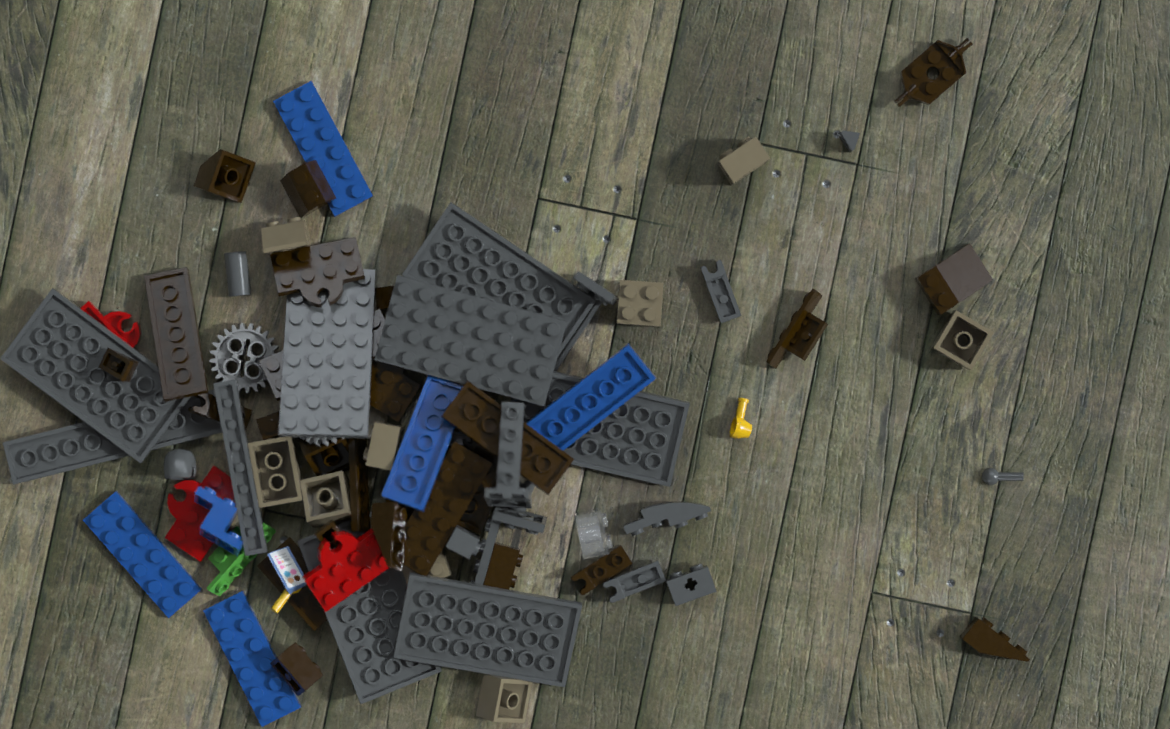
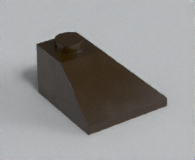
M219 149L200 166L194 187L242 203L256 162Z

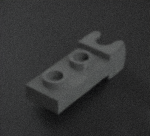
M718 260L715 273H710L706 266H702L700 269L720 323L740 317L741 313L722 261Z
M657 560L603 582V586L605 588L613 586L617 589L616 593L609 598L610 603H613L665 582L666 579Z

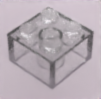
M601 508L575 513L583 559L608 555L609 549L613 548L611 535L605 532V527H608L606 512L602 513Z

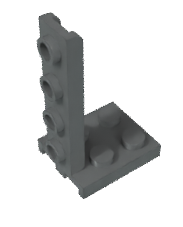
M579 271L574 276V279L577 281L576 286L596 299V302L558 356L554 369L556 372L602 304L607 306L608 303L614 306L618 300L614 294Z
M502 402L497 487L485 488V499L488 506L532 508L530 491L519 488L524 403Z
M496 507L492 519L488 518L485 531H488V536L486 540L482 539L479 552H483L481 560H476L473 572L477 573L475 581L471 580L470 583L484 584L501 522H504L506 527L517 529L518 526L525 528V531L530 534L538 535V533H543L547 517L528 511L514 510L510 507Z

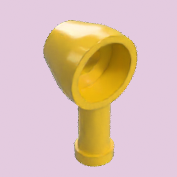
M738 398L736 416L730 427V437L735 439L749 438L752 424L744 420L749 400Z

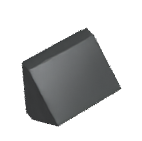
M851 131L839 133L838 136L848 152H852L855 149L860 133Z

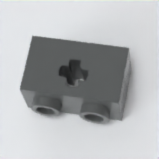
M456 525L446 543V547L470 559L471 555L476 556L481 547L480 536L464 527Z
M702 563L690 567V571L683 574L682 571L674 572L666 580L675 606L717 592L708 566H703ZM688 578H692V581L696 580L697 582L694 584L693 589H689V586L685 587L684 585L687 584Z

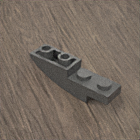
M675 501L655 504L640 509L643 517L624 524L623 527L626 534L631 533L632 536L644 532L643 528L650 525L652 528H656L664 524L663 520L668 519L670 527L675 525L677 529L687 525V520L694 517L696 521L708 517L707 512H710L711 509L708 505L694 502Z

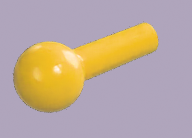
M285 588L271 607V610L278 614L290 596L298 593L302 588L291 594Z

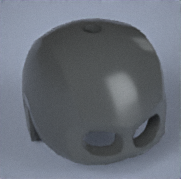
M175 449L166 454L163 464L165 479L191 480L195 477L196 459L191 451Z

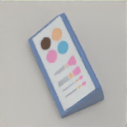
M288 546L267 554L289 594L307 585L302 578L304 574Z

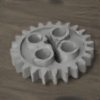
M244 323L240 324V329L236 325H232V332L224 329L226 336L217 335L220 343L213 342L212 344L217 349L210 351L211 354L215 355V358L210 359L209 362L216 363V366L211 371L218 370L219 372L215 378L219 379L222 377L223 381L236 379L238 393H241L243 388H245L246 393H250L251 387L257 392L259 391V384L264 388L267 387L265 383L267 378L259 360L276 354L274 350L279 348V345L272 346L271 344L275 340L274 337L267 338L269 331L261 333V326L254 330L253 323L249 324L248 329H246ZM235 339L241 341L242 344L241 349L237 352L231 347V343ZM250 339V345L247 350V356L250 357V361L245 362L244 377H241L240 373L244 361L240 359V356L245 355L246 340ZM256 343L263 346V352L259 356L253 353V346ZM232 360L238 365L235 373H231L227 369L228 363ZM253 364L259 368V374L256 377H252L249 374V367Z

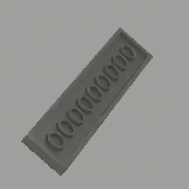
M215 390L208 391L209 394L216 397ZM191 396L152 450L222 433L221 423L190 413L188 411L189 407H199L201 404L198 398ZM86 422L3 442L13 485L130 456Z

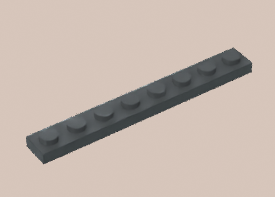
M234 379L213 383L236 508H238L237 514L245 556L265 553L268 550L237 382Z

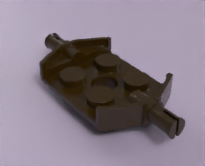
M968 38L958 46H953L940 40L932 44L900 72L904 91L894 100L897 103L903 98L897 106L901 107L910 99L930 105L966 74L963 52L973 45L972 42H969L965 47L964 45L969 41ZM933 67L937 69L938 77L936 79H929L927 77L926 71L928 68Z

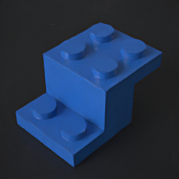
M199 486L194 494V502L210 510L200 527L199 535L238 556L243 542L240 541L241 537L232 531L226 533L237 515L238 508L234 507L236 504L228 498L222 500L215 496L216 492L205 486L203 489Z

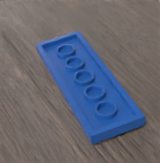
M312 81L273 101L305 162L316 160L336 196L335 200L328 203L335 217L374 197Z
M627 344L526 424L561 450H565L653 382L656 377L633 348Z
M427 376L381 496L383 498L422 512L424 511L455 431V427L441 416L463 388L462 385L439 377Z
M117 491L83 519L87 526L168 618L202 590L193 577Z
M244 591L203 610L261 727L302 707L294 691L270 664L277 657Z

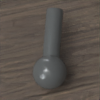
M987 468L982 473V480L987 485H994L998 481H1024V472H998L994 468Z

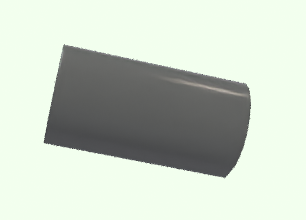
M247 252L224 253L229 297L251 295Z

